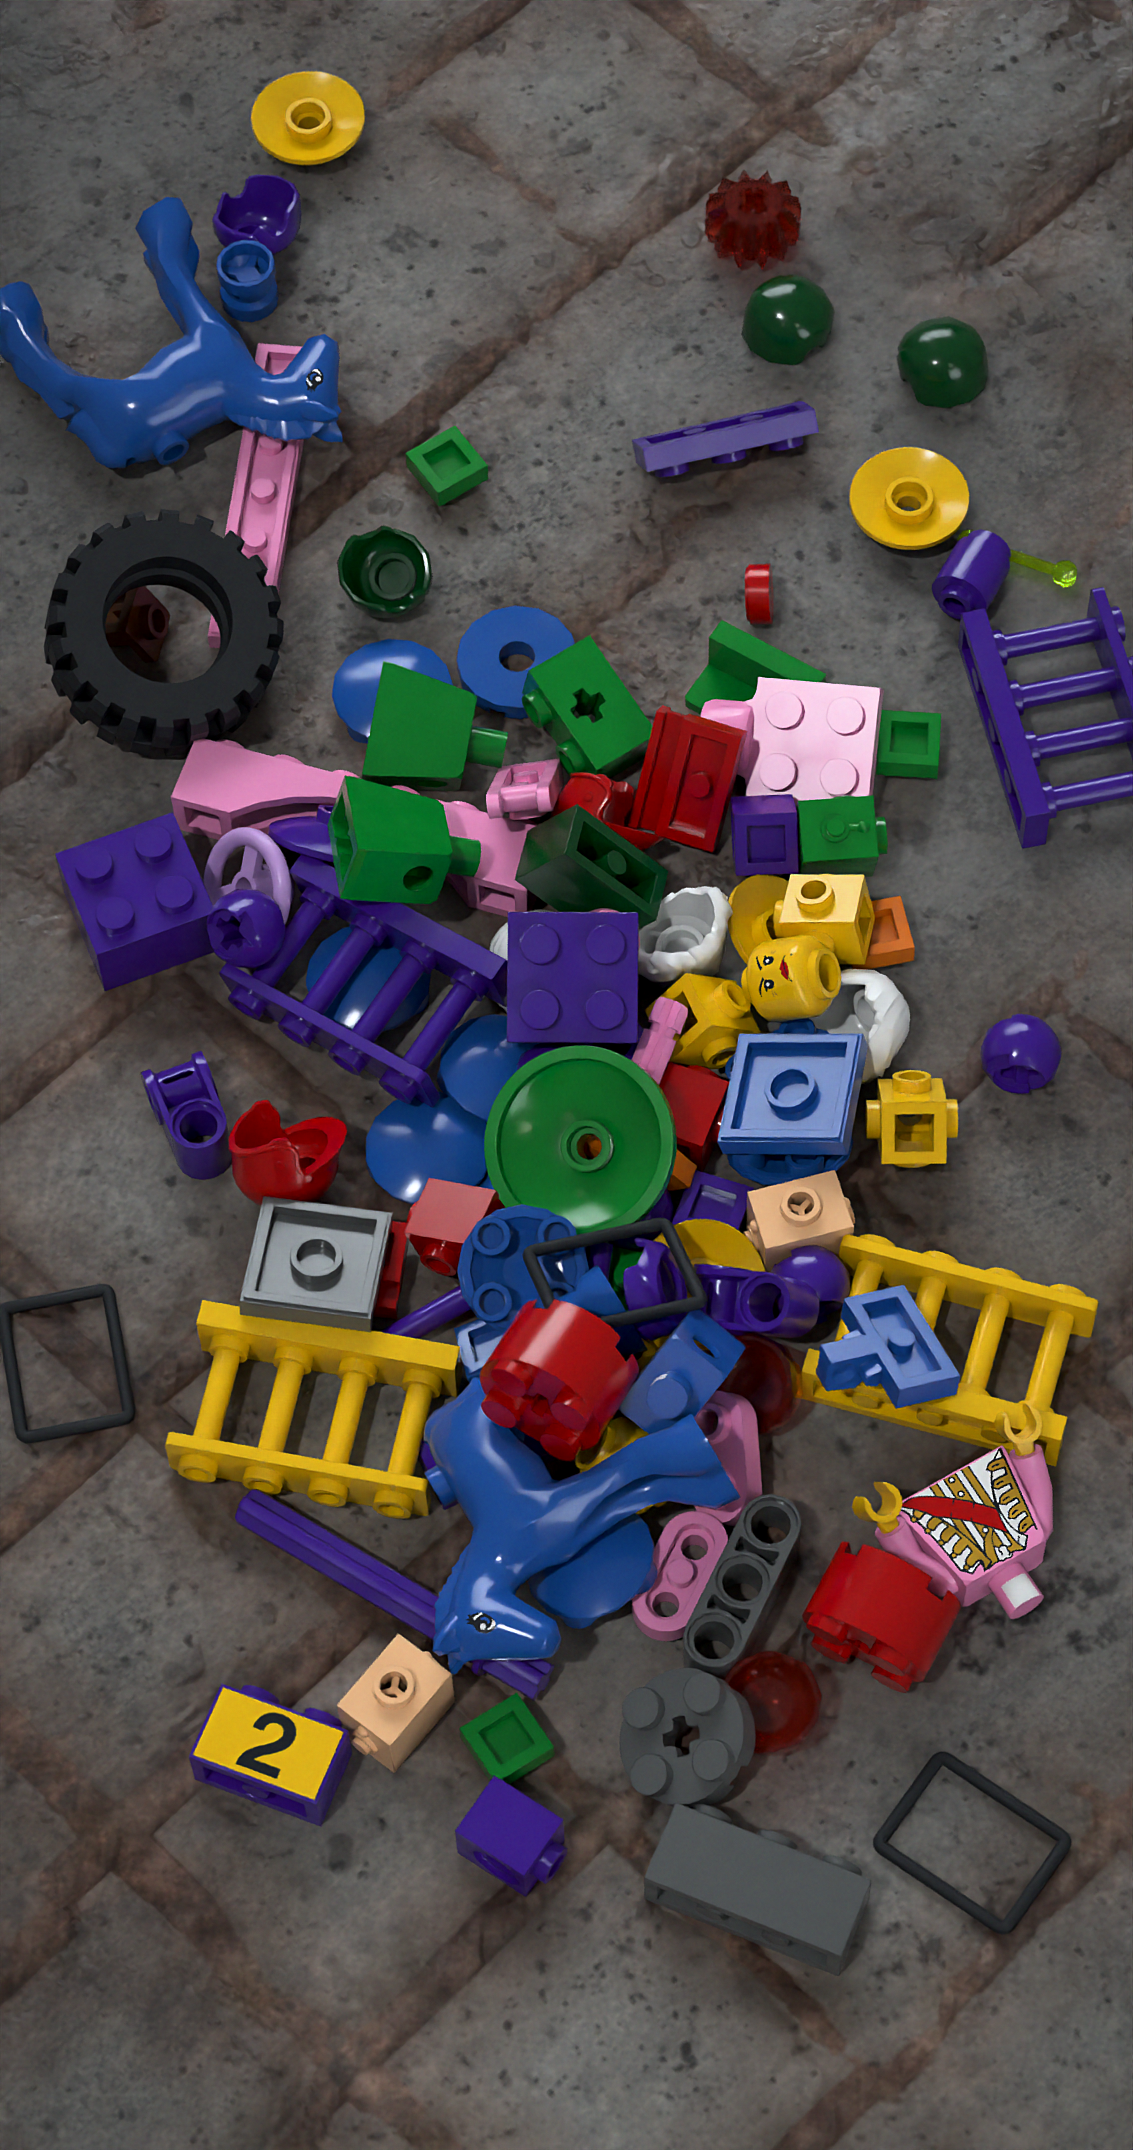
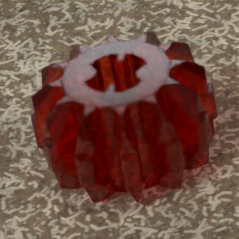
M743 169L738 182L722 178L720 186H718V192L709 194V199L706 202L705 216L707 218L705 219L704 232L707 236V241L714 243L718 259L734 255V261L738 269L747 260L756 261L763 270L768 257L784 261L788 253V247L796 246L797 240L800 237L801 204L799 203V197L791 195L788 180L772 184L768 171L757 179L750 178Z

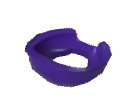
M635 1238L636 1245L644 1249L638 1263L635 1266L626 1268L623 1273V1286L628 1311L687 1299L685 1280L670 1248L661 1242ZM686 1312L633 1325L640 1337L647 1343H650L661 1337L669 1336L686 1316Z

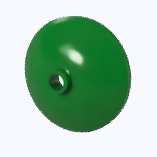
M568 1046L554 1049L535 1057L519 1068L508 1079L497 1095L488 1116L484 1136V1154L488 1176L505 1208L528 1205L548 1209L555 1215L563 1216L571 1221L577 1235L636 1223L642 1220L653 1209L664 1193L673 1172L677 1152V1135L673 1113L667 1098L657 1082L646 1070L631 1059L614 1051L594 1046ZM597 1136L601 1141V1151L594 1159H588L584 1153V1144L588 1138Z

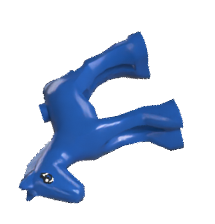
M165 197L144 210L135 229L147 249L143 253L144 263L155 278L159 295L183 332L184 337L160 349L135 375L124 380L80 374L59 360L50 349L49 331L44 322L43 310L30 284L19 281L10 283L0 289V355L7 363H11L18 379L38 393L59 419L70 420L66 431L75 434L86 443L95 460L109 469H122L129 465L142 464L155 458L162 465L174 463L188 451V439L225 420H232L234 423L245 426L251 431H259L268 437L279 438L286 442L289 440L309 439L312 435L326 442H343L342 432L336 424V420H339V414L342 412L338 405L340 361L338 343L326 334L308 338L286 369L277 375H272L257 365L239 332L228 324L209 303L195 282L200 260V250L191 234L193 222L180 198Z
M598 1265L579 1277L575 1290L555 1299L581 1307L598 1318L626 1312ZM633 1324L613 1328L621 1337L615 1348L623 1357L648 1350ZM473 1377L470 1384L456 1399L433 1411L425 1423L424 1443L429 1445L430 1454L436 1466L424 1473L443 1505L446 1507L457 1500L473 1527L470 1544L459 1555V1560L452 1567V1574L447 1578V1583L443 1585L442 1591L439 1592V1598L434 1605L436 1609V1634L433 1640V1652L438 1656L448 1654L449 1669L452 1675L457 1674L464 1663L473 1659L511 1661L537 1660L552 1657L560 1649L561 1636L557 1622L516 1597L515 1593L531 1575L545 1568L566 1563L619 1520L649 1505L664 1501L718 1509L740 1498L722 1467V1463L692 1414L668 1428L635 1440L591 1469L558 1481L552 1479L541 1457L524 1444L525 1433L516 1427L506 1428L497 1425L484 1414L481 1409V1403L486 1395L481 1387L480 1377Z

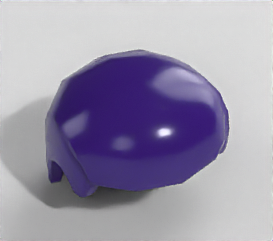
M277 175L249 176L246 179L243 191L238 196L230 197L227 192L222 193L216 213L212 219L213 231L224 248L234 242L250 240L265 245L274 256L285 250L295 240L300 230V194L294 183Z

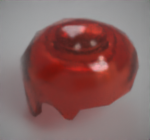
M754 1333L734 1336L746 1348L729 1375L716 1391L738 1394L746 1398L756 1413L758 1436L774 1433L792 1419L803 1397L802 1369L786 1346L767 1336Z
M763 1651L738 1661L724 1677L723 1680L732 1689L740 1693L751 1709L755 1724V1754L778 1756L800 1748L817 1729L823 1699L818 1681L805 1662L777 1651Z

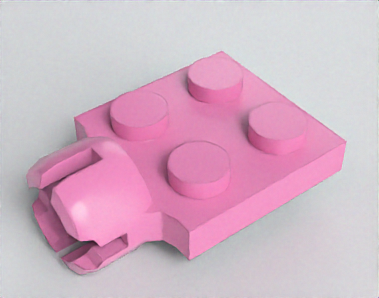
M758 677L757 690L754 697L744 702L713 699L705 702L700 717L748 731L737 775L745 778L746 796L792 794L795 806H797L798 801L830 799L842 795L855 797L873 795L883 689Z

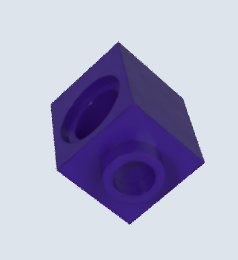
M793 795L730 797L732 859L736 876L799 873L797 810Z
M495 1775L455 1830L458 1854L525 1897L538 1880L547 1884L554 1877L568 1851V1848L563 1846L565 1842L563 1819Z

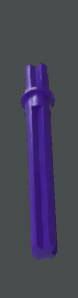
M252 1489L242 1498L235 1515V1520L239 1525L429 1639L434 1640L436 1634V1609L434 1605L439 1596L259 1489ZM473 1659L469 1661V1663L473 1664L472 1672L481 1676L486 1672L533 1701L536 1700L541 1690H545L550 1682L549 1676L555 1668L553 1664L545 1659L511 1661Z

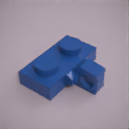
M904 1285L844 1298L841 1318L850 1333L842 1336L843 1340L821 1344L819 1348L820 1355L816 1374L826 1391L855 1388L862 1381L866 1386H878L881 1383L895 1408L957 1394L960 1374Z

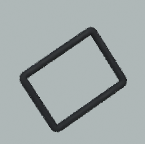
M654 1218L528 1246L523 1252L524 1263L544 1308L548 1309L552 1301L555 1300V1297L537 1257L662 1231L692 1297L600 1317V1319L610 1327L617 1328L698 1310L705 1306L707 1301L706 1293L674 1225L666 1218Z
M96 1284L7 1301L0 1305V1343L14 1430L18 1440L23 1443H35L129 1424L134 1419L135 1405L114 1289L110 1285ZM103 1297L122 1412L28 1430L9 1314Z
M937 1752L929 1759L873 1839V1846L879 1855L995 1933L1006 1935L1014 1930L1071 1847V1838L1064 1829L951 1754ZM942 1765L1057 1841L1003 1921L887 1843Z

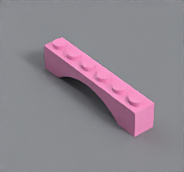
M203 738L193 742L171 795L174 816L180 830L217 840L229 831L241 827L255 828L268 834L269 825L274 821L290 817L316 816L320 805L334 806L344 776L360 777L345 770L330 772L307 766L298 759L288 755H276L273 757L250 751L231 740L220 739L212 741ZM392 786V788L420 795L417 791L406 786ZM438 800L444 805L449 834L451 836L479 840L481 844L480 863L474 877L448 873L445 877L468 907L508 917V912L532 911L537 896L515 881V876L527 831L537 826V824L529 819L512 820L510 817L489 819L488 813L480 811L469 803L462 801L448 803Z

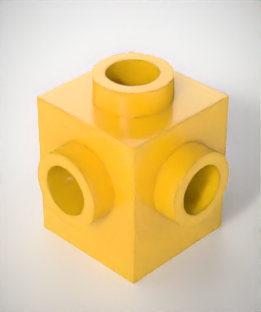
M832 874L790 875L785 899L778 900L774 908V931L776 937L813 936L825 948H829L835 954L839 964L865 965L875 920L865 876Z
M686 973L660 996L677 1001L688 1008V1016L681 1033H675L673 1040L677 1042L669 1062L719 1069L725 1067L728 1059L735 1054L739 1034L761 1033L750 1011L751 1004L747 1001L742 988L735 980ZM656 1000L645 1009L648 1018Z
M904 1070L894 1073L892 1079H878V1099L866 1100L865 1128L866 1139H877L881 1164H894L904 1168H919L929 1164L947 1163V1138H957L958 1105L957 1099H946L942 1078H931V1074L924 1071ZM903 1114H917L913 1117L902 1116Z

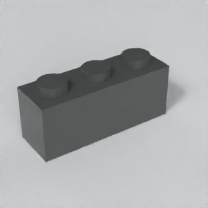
M675 1803L644 1876V1899L839 1977L868 1905L872 1880L861 1876V1869L843 1858L826 1855L820 1860L797 1851V1845L792 1840L777 1832L759 1830L758 1834H754L731 1825L732 1819L714 1807L695 1804L693 1809Z

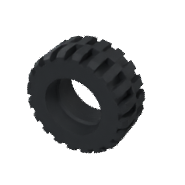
M166 509L160 510L157 520L146 521L143 511L125 515L122 526L114 528L110 523H106L93 531L90 543L87 545L79 544L68 557L63 573L58 574L44 626L46 629L44 642L46 664L52 665L53 669L51 682L59 697L67 695L72 704L69 712L81 725L90 720L99 727L96 737L113 745L117 737L131 742L130 752L148 755L150 747L164 748L165 756L184 755L187 746L192 745L195 740L205 738L217 741L222 733L226 731L233 733L246 722L250 711L254 707L257 708L267 690L280 658L278 652L284 635V621L279 619L277 615L281 605L278 590L274 585L267 586L264 578L268 569L258 555H254L248 559L241 552L245 543L242 538L231 530L224 538L211 532L214 520L197 514L194 525L179 522V510ZM147 585L171 586L197 598L210 611L220 631V648L212 666L203 675L180 683L155 682L130 671L117 659L106 639L107 615L117 598L130 590Z

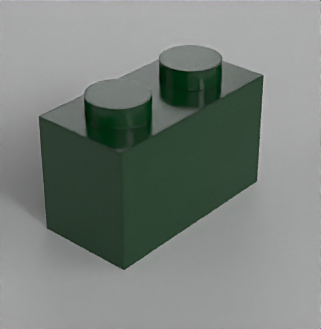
M577 804L527 831L515 881L559 912H590L599 908H610L619 912H638L640 929L657 920L668 870Z

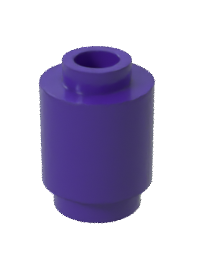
M974 530L968 536L958 540L932 584L933 596L938 602L939 607L947 615L961 619V613L983 608L987 611L1010 571L1009 560L1011 558V551L1001 537L990 531Z

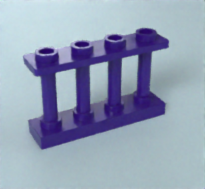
M1104 587L1091 589L1087 618L1006 635H1003L1001 630L992 631L985 608L961 613L958 649L1022 849L1046 844L1049 819L1056 818L1057 811L1133 796V771L1052 787L1050 782L1041 783L1036 767L1040 766V760L1126 742L1133 760V656L1127 657L1122 643L1125 641L1126 633L1121 610L1118 606L1110 607ZM1089 642L1094 643L1102 667L1101 669L1019 685L1017 680L1008 681L1004 669L1010 658ZM1110 692L1119 718L1035 736L1032 730L1024 731L1020 716H1023L1024 709Z
M301 854L289 872L302 893L299 897L302 905L285 928V941L282 948L273 959L257 967L252 975L228 963L223 966L219 975L231 992L228 997L229 1002L252 1019L259 1020L262 1014L275 1020L279 1023L277 1026L284 1035L303 1047L308 1048L314 1042L329 1050L328 1056L349 1073L358 1076L362 1070H365L380 1079V1086L396 1099L410 1104L416 1098L426 1105L434 1107L440 1099V1095L425 1070L474 1000L481 1002L486 996L504 1007L507 1006V960L401 903L341 899L335 868L317 858ZM335 915L350 923L349 927L352 932L301 1003L274 989L322 919L330 920ZM384 941L400 950L399 954L402 960L352 1031L323 1016L372 946L380 947ZM433 969H436L451 978L450 981L453 987L403 1058L374 1044L423 973L431 974Z

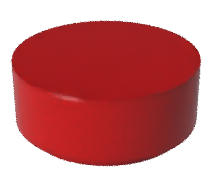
M771 563L749 564L745 570L747 622H750L751 625L773 623L774 599Z

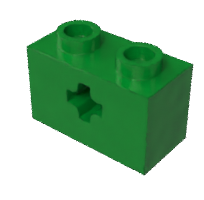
M590 635L528 671L522 690L524 695L521 698L522 705L533 724L538 728L545 726L557 743L555 747L556 755L560 759L562 767L569 775L571 773L584 772L595 775L604 774L610 779L645 758L652 725ZM575 709L579 713V715H581V717L576 718L573 715ZM592 714L595 717L594 722L591 721L588 715Z

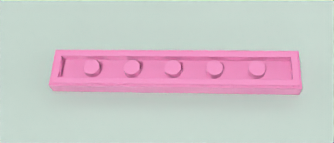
M258 343L255 363L272 375L280 374L291 363L302 347ZM244 426L225 536L230 530L245 541L241 552L248 559L254 555H258L268 569L264 580L267 586H276L279 594L304 439L286 442L279 438L268 437L259 431H251ZM211 614L208 631L209 647L220 648V631Z

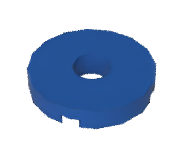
M510 606L492 610L474 621L460 639L456 660L462 689L477 696L476 706L489 713L491 708L497 712H505L506 718H528L521 700L522 696H524L522 690L528 671L575 644L573 636L558 618L538 608ZM515 654L525 655L533 661L531 667L519 672L510 671L504 668L501 663L507 657Z

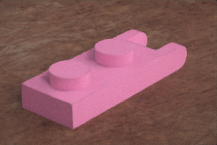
M560 759L507 765L499 768L486 794L489 819L503 818L504 813L509 812L510 819L522 820L539 817L549 811H553L564 784Z

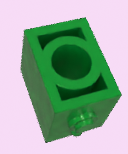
M842 795L830 799L798 801L796 808L798 875L873 876L879 855L887 854L888 851L885 817H875L874 796L855 797Z

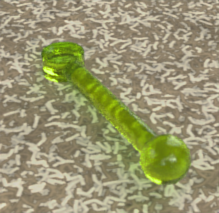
M966 529L962 531L957 538V542L974 530ZM1010 549L1011 558L1009 561L1052 575L1053 581L1059 586L1067 587L1076 581L1077 567L1071 561L1062 560L1054 564Z

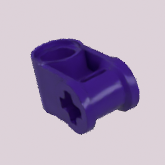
M202 1051L191 1054V1061L164 1071L154 1073L148 1069L140 1072L154 1116L158 1124L162 1125L177 1165L182 1172L191 1178L199 1180L212 1179L224 1173L232 1161V1154L229 1151V1130L226 1115L221 1106L211 1071ZM198 1136H212V1138L206 1142H190L192 1139Z
M695 1264L693 1267L707 1296L706 1304L700 1310L734 1337L758 1335L796 1338L809 1332L817 1322L820 1311L819 1299L815 1290L807 1282L769 1272L751 1271L736 1267ZM782 1292L784 1305L782 1312L775 1318L773 1315V1303L777 1295Z

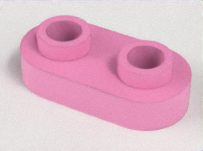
M715 1391L694 1419L718 1456L722 1467L740 1498L718 1509L695 1505L694 1507L696 1511L712 1515L723 1525L736 1526L748 1503L762 1496L757 1417L753 1406L746 1398L738 1394ZM717 1415L718 1426L715 1432L713 1433V1422Z
M699 1511L685 1512L674 1517L664 1528L655 1546L653 1562L658 1570L657 1580L647 1592L636 1594L632 1598L634 1621L637 1627L648 1637L659 1641H673L683 1637L688 1620L728 1542L725 1528L712 1515ZM690 1545H698L706 1551V1555L699 1560H691L686 1558L682 1552ZM661 1602H670L678 1608V1611L671 1617H661L653 1609Z

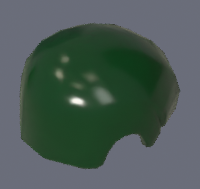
M782 274L763 282L753 291L745 308L741 335L749 349L766 361L785 365H798L811 349L816 346L820 348L825 346L828 335L832 330L835 313L834 307L823 288L807 277L795 274L787 276Z
M950 316L925 320L909 330L902 337L898 345L897 364L900 378L902 381L907 380L919 403L925 406L950 408L970 402L984 390L988 375L987 353L982 338L971 325Z
M385 525L363 535H352L346 541L337 560L341 588L357 609L372 617L393 618L412 611L424 602L433 581L429 553L418 539L412 534L395 528L392 529Z

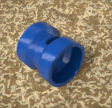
M241 240L231 243L221 251L216 264L217 275L221 285L220 297L223 309L231 318L241 322L262 320L272 314L278 304L279 295L275 280L276 271L273 255L265 245L256 241Z

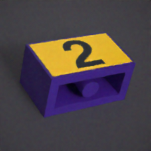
M221 1683L189 1755L194 1779L321 1827L352 1755L349 1731L342 1728L343 1724L339 1719L322 1710L306 1708L303 1714L279 1705V1699L262 1688L253 1685H243L241 1690Z

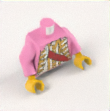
M1024 1403L1022 1408L1027 1423L1022 1432L1013 1434L1007 1413L1000 1411L995 1418V1428L998 1434L1005 1440L1013 1442L1014 1449L1009 1454L1001 1445L903 1501L899 1490L894 1485L887 1482H874V1487L882 1498V1505L877 1513L873 1511L870 1502L865 1497L856 1496L852 1503L853 1512L859 1519L877 1524L875 1536L885 1552L910 1563L932 1577L927 1588L928 1591L942 1597L949 1590L958 1598L962 1607L969 1606L993 1592L1010 1619H1016L1029 1613L1044 1598L1028 1572L1043 1562L1046 1541L1053 1532L1052 1484L1042 1447L1038 1444H1033V1441L1041 1434L1043 1427L1042 1417L1034 1407Z

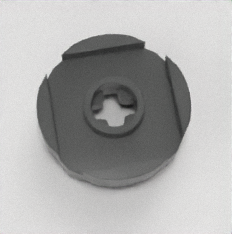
M696 1668L669 1670L651 1679L644 1687L632 1690L626 1696L622 1705L624 1720L621 1724L619 1741L621 1760L632 1786L641 1794L672 1807L675 1806V1803L693 1809L695 1804L710 1806L725 1798L735 1787L730 1782L737 1776L741 1765L746 1767L749 1765L755 1747V1724L751 1709L738 1691L732 1689L724 1680ZM687 1723L689 1727L699 1729L700 1734L699 1739L690 1742V1753L683 1756L681 1749L675 1747V1737L680 1727Z

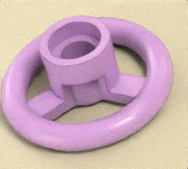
M250 827L236 828L223 835L213 847L204 871L203 883L212 905L214 906L219 898L236 889L259 890L277 902L282 912L284 924H286L294 897V882L285 857L278 845L266 833ZM245 846L241 871L234 876L232 884L222 886L223 872L228 858L237 848Z

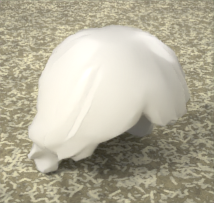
M703 886L685 888L675 894L671 892L661 900L657 920L639 929L638 974L647 978L650 983L657 984L662 989L665 987L670 988L686 973L713 977L719 971L723 961V955L726 950L725 942L728 938V920L733 914V910L727 901L728 897L717 887Z
M847 969L841 971V987L838 995L833 998L828 1010L818 1017L809 1019L813 1021L815 1028L827 1030L831 1034L863 1033L868 1045L861 1084H865L879 1076L883 1077L885 1069L890 1067L892 1059L897 1055L908 1035L910 1011L904 996L887 976L875 970Z

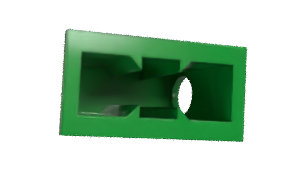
M383 661L361 779L389 787L400 785L421 791H457L460 789L465 762L496 768L502 767L508 732L472 725L477 696L472 692L397 664Z
M344 776L327 824L341 899L431 904L438 899L447 873L466 877L475 876L481 858L480 841L451 836L449 834L444 805L438 800L360 778Z

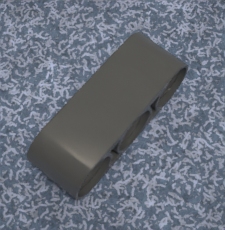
M774 1494L762 1495L750 1501L743 1510L685 1627L683 1635L684 1668L699 1669L724 1680L729 1686L734 1684L741 1675L795 1565L800 1549V1513L795 1505L785 1497ZM763 1527H775L786 1534V1538L778 1543L769 1544L761 1542L754 1536V1533ZM744 1583L757 1589L759 1594L751 1600L738 1601L729 1597L725 1591L734 1584ZM707 1641H719L727 1645L731 1651L721 1659L712 1660L700 1655L696 1649Z

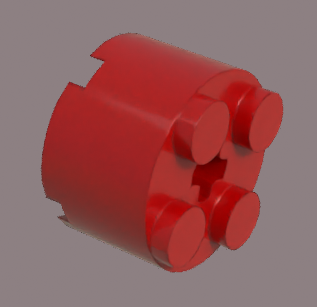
M537 1300L528 1301L522 1306L480 1371V1383L486 1395L481 1403V1409L497 1425L506 1428L516 1427L528 1436L540 1441L542 1447L552 1456L560 1460L571 1461L576 1458L579 1451L587 1450L599 1441L637 1380L639 1374L638 1363L633 1353L628 1361H625L620 1352L615 1348L621 1337L612 1327L589 1311L559 1300H553L548 1309L535 1308Z
M841 1542L809 1601L802 1618L807 1624V1629L815 1634L810 1643L815 1650L834 1661L844 1664L847 1663L850 1655L874 1666L871 1675L877 1681L895 1691L907 1693L912 1682H922L925 1679L961 1609V1603L949 1590L945 1593L942 1601L928 1591L927 1588L932 1577L910 1563L865 1544L862 1545L857 1555H853L850 1542Z

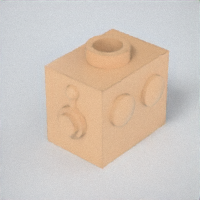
M835 1170L747 1192V1231H744L743 1234L758 1251L765 1272L770 1273L774 1264L777 1265L782 1260L792 1256L791 1250L803 1246H822L839 1257L843 1236L846 1234L853 1235V1224H855L853 1209L850 1200L843 1195Z
M398 1633L337 1704L339 1720L343 1724L342 1728L349 1731L351 1743L358 1751L364 1755L370 1754L395 1773L454 1704L452 1674L442 1667L432 1657L431 1653L427 1651L422 1652Z

